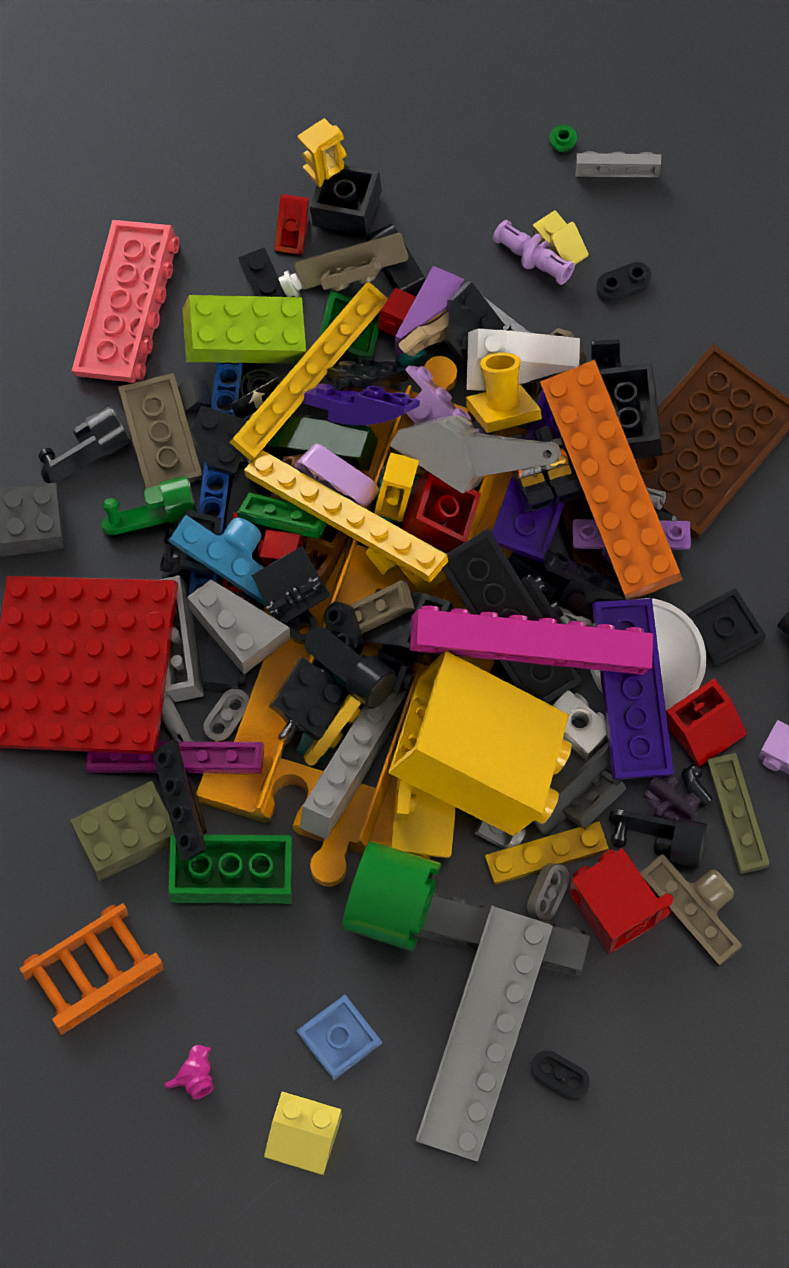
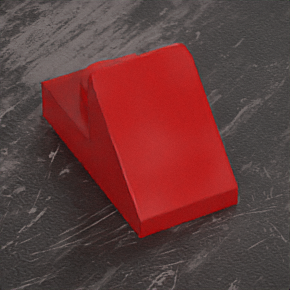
M281 194L274 251L303 254L309 218L307 217L309 198Z

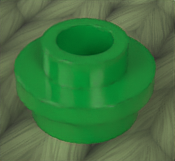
M558 125L551 130L549 142L556 151L567 152L576 145L577 133L568 125ZM566 135L568 138L560 139L559 136Z

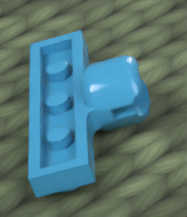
M185 515L168 542L265 607L268 606L251 576L264 568L252 558V553L262 538L260 530L245 519L234 518L230 521L223 534L218 536Z

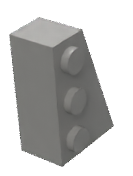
M209 580L187 597L189 610L243 674L247 673L290 640V627L213 580Z

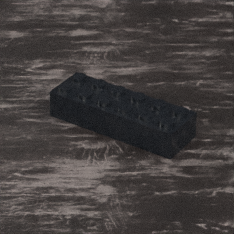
M489 528L446 554L448 563L442 569L470 614L480 615L482 612H494L498 614V617L510 618L511 615L527 616L530 621H539V619L544 618ZM500 660L517 688L546 703L583 681L576 668Z

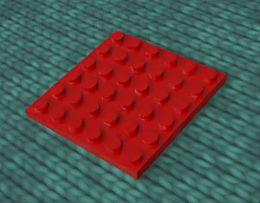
M7 576L0 620V748L153 754L158 747L178 583L175 580Z

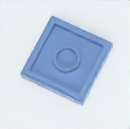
M345 994L296 1030L298 1036L333 1081L382 1045L380 1038Z

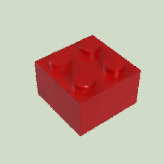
M427 471L415 480L401 529L449 553L467 542L481 493L471 489L462 494Z

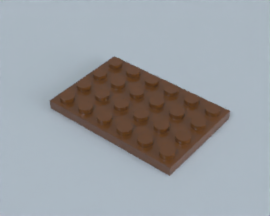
M714 344L710 346L658 407L663 455L635 459L645 486L666 493V499L660 511L674 515L680 521H689L690 533L698 539L789 432V398Z

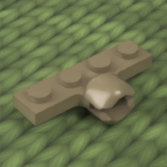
M662 854L640 873L659 897L666 893L673 896V903L669 908L719 966L743 947L717 916L718 911L734 897L732 886L718 871L711 869L696 882L689 883Z

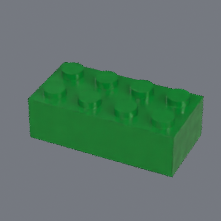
M170 835L169 898L171 903L292 904V835H203L206 851L189 861L181 860L175 836Z

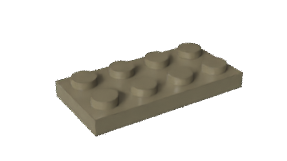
M174 373L119 386V394L145 488L160 485L159 482L182 476H187L190 483L202 480V471Z

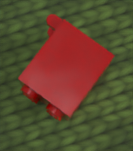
M623 848L616 852L613 849L607 851L598 858L599 862L590 868L586 865L578 869L572 875L574 878L571 879L569 890L570 899L608 955L667 918L670 914L669 906L673 903V896L666 893L659 898L655 896Z

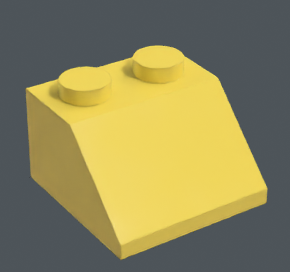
M282 1091L272 1121L264 1158L324 1175L342 1118L341 1109Z

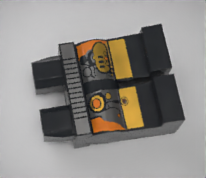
M550 426L539 428L533 435L536 441L557 444L561 450L560 458L550 465L512 471L525 514L550 507L551 503L557 505L577 499L582 491L579 479L575 478L570 466L568 455L563 447L562 438H555ZM518 434L510 437L526 440L524 434ZM547 450V455L551 457V452Z

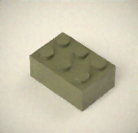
M152 781L70 820L73 831L99 882L169 848L170 835H174L169 814Z

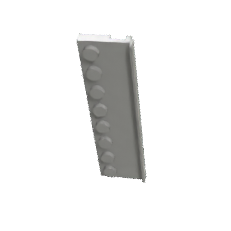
M491 906L416 1137V1142L478 1162L553 925Z

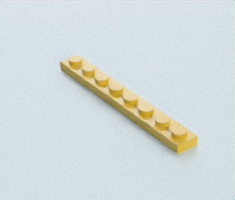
M370 282L365 283L229 443L252 462L304 401V393L316 387L327 374V368L333 367L383 308L388 298Z
M263 450L244 469L247 478L428 582H431L448 563V557L445 553Z

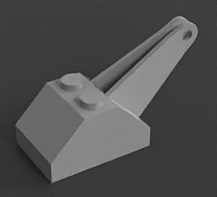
M460 415L416 423L398 430L389 445L401 454L419 460L418 465L462 494L477 487L484 475L550 465L561 456L559 446L553 442L478 434L471 427L472 423ZM547 450L551 452V457L547 455Z

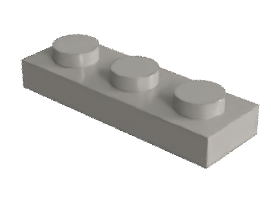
M593 151L577 153L575 177H659L661 154H653L651 152H641L639 154H625L624 152L598 154Z

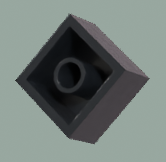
M344 165L343 170L328 180L325 179L321 187L317 185L309 206L313 226L366 236L382 192L379 171Z

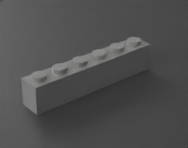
M407 690L399 694L392 692L388 699L376 708L369 709L364 705L303 804L300 828L328 839L400 720L406 703Z

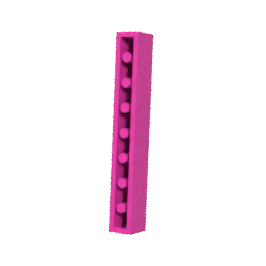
M422 606L421 609H418L412 615L410 651L443 654L445 651H448L455 656L644 675L652 669L653 633H645L644 629L638 627L616 630L615 626L610 624L588 627L585 622L581 621L559 624L556 619L552 618L530 621L527 616L511 615L510 618L498 617V614L494 612H482L480 615L469 614V611L465 609H452L451 612L439 611V607Z

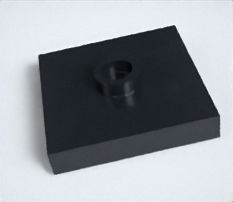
M736 588L686 614L698 628L706 653L714 666L723 663L766 638L764 631Z

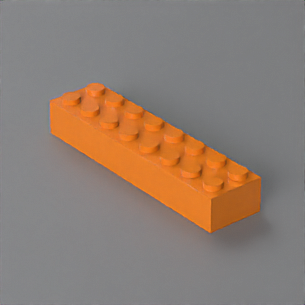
M595 360L540 381L626 599L634 600L682 581L681 573Z

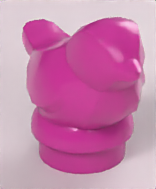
M202 1045L192 1047L188 1059L182 1065L176 1077L164 1084L166 1089L177 1086L186 1087V1093L190 1094L193 1100L203 1098L211 1093L214 1089L212 1078L208 1075L211 1070L208 1060L211 1048Z

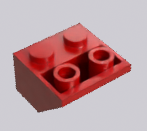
M715 678L666 711L669 730L699 768L707 763V759L716 757L747 735L733 701Z

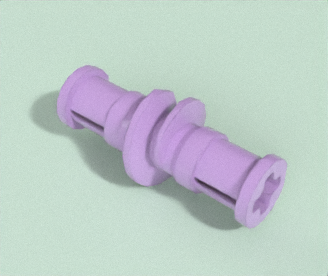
M504 220L498 225L493 234V241L497 244H504L512 252L522 256L521 264L525 269H532L536 266L541 271L547 272L556 278V282L560 285L566 283L571 277L575 264L572 261L566 262L557 256L555 252L549 249L550 243L547 240L540 245L542 235L536 234L531 238L526 233L512 227V223L508 220Z

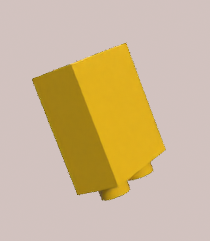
M445 651L418 675L389 774L515 836L534 820L541 824L545 823L556 807L559 794L558 791L550 788L553 774L561 771L571 752V742L563 739L569 714Z

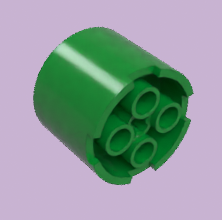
M369 841L351 887L344 912L342 929L413 952L418 942L413 936L414 934L418 935L424 927L437 885L436 880L432 879L433 874H439L441 863Z

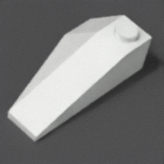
M476 329L468 332L467 390L486 391L480 361L492 353L507 352L515 354L520 358V384L578 367L580 338L492 329Z

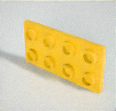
M397 778L391 847L410 854L450 858L452 854L456 807Z

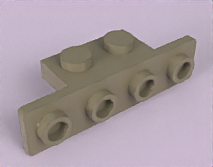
M396 233L300 260L294 264V267L302 284V289L322 285L323 290L332 288L333 291L347 288L349 283L359 280L360 284L370 282L376 279V275L381 268L407 261L409 256L402 234Z

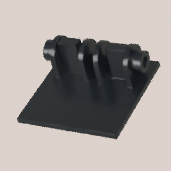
M303 546L251 575L268 605L266 606L268 612L283 624L331 597Z

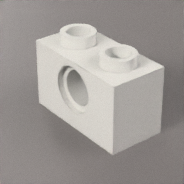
M568 690L552 706L569 714L563 739L571 742L572 749L585 761H588L608 740L605 715L600 712L596 714L588 707L589 704L583 696L578 693L573 694ZM583 719L587 726L576 728L573 726L572 721Z

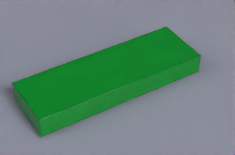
M250 492L237 512L238 518L245 519L250 523L316 539L321 537L327 526L326 522L291 502Z

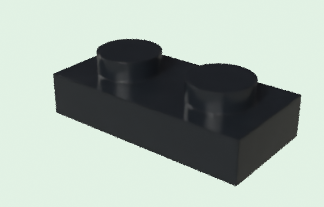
M265 247L238 257L239 264L254 296L286 297Z

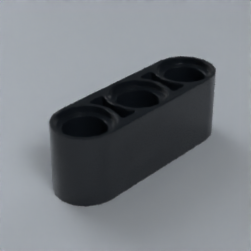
M389 224L366 235V242L396 234L398 231L393 224ZM405 245L409 256L408 260L383 267L381 270L393 290L396 287L417 296L426 279Z

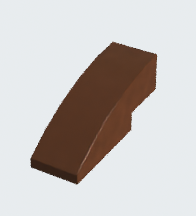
M327 524L319 539L308 537L307 548L305 549L324 585H326L349 538L348 535Z

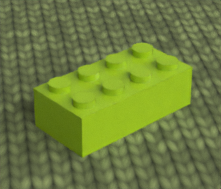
M189 295L182 308L186 362L297 364L306 352L302 297Z

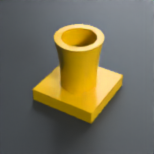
M498 352L482 358L480 367L484 377L486 392L466 397L467 408L487 433L542 419L540 407L519 383L521 360L515 354Z

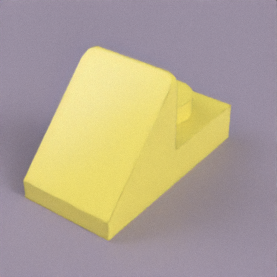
M556 210L533 224L532 230L535 234L542 235L541 241L545 242L547 240L550 243L549 249L566 262L572 261L576 265L588 257V251L575 223L572 221L566 224Z

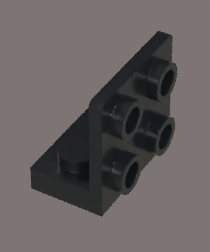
M187 510L180 518L176 519L171 527L167 528L164 537V543L168 544L166 554H163L160 562V571H163L162 579L175 576L181 569L210 576L213 573L212 570L168 541L185 515L218 536L221 518Z

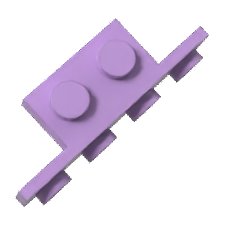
M409 365L405 369L422 388V392L415 398L420 400V406L406 413L415 424L452 415L455 417L460 415L469 421L471 420L470 416L462 408L455 407L450 401L452 399L451 395L444 388L437 387L432 381L433 375L425 367ZM475 429L478 434H485L481 429Z

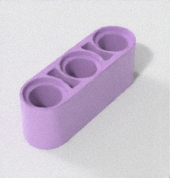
M314 444L294 465L298 471L364 508L379 494V489L373 480L320 444Z

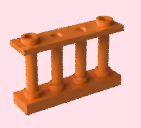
M124 903L119 906L114 904L107 907L101 912L100 918L40 956L39 954H34L28 957L23 962L24 966L19 968L25 981L35 976L55 1007L56 1016L52 1018V1021L60 1035L164 970L163 963L155 952L150 956L149 954H144L122 919L128 916ZM111 926L134 959V966L125 972L117 969L97 938L98 934ZM84 943L88 945L109 977L107 979L108 983L99 989L92 987L70 953ZM59 959L82 992V999L73 1005L65 1002L45 971L46 967Z

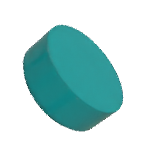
M424 348L414 357L403 353L398 358V361L405 369L409 365L415 366L427 356V351Z

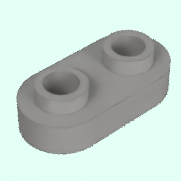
M230 689L226 691L206 718L204 733L210 742H228L240 726L249 702V697L243 690ZM233 703H239L241 705V707L238 710H232L230 708L231 704ZM221 726L224 728V732L216 734L214 729Z
M549 863L542 868L527 902V911L532 919L549 921L555 916L569 884V873L565 866Z

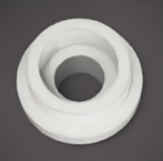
M289 270L285 271L284 275L279 277V281L286 296L299 297V290L303 287L297 274L291 275Z

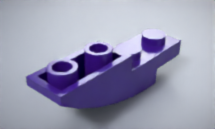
M318 384L315 388L304 393V404L328 410L329 422L346 425H371L386 422L420 406V400L409 398V395L406 393H389L379 386H368L365 390L357 393L351 390L338 391L333 389V386L330 384Z

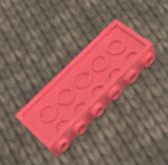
M112 220L72 368L74 376L129 382V384L144 380L146 376V359L153 349L152 337L154 329H157L159 326L160 306L166 299V283L173 273L172 261L174 253H177L179 250V238L176 236L171 225Z

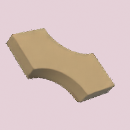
M447 312L431 324L418 326L398 346L404 353L414 357L424 348L435 343H441L445 340V330H448L449 313Z

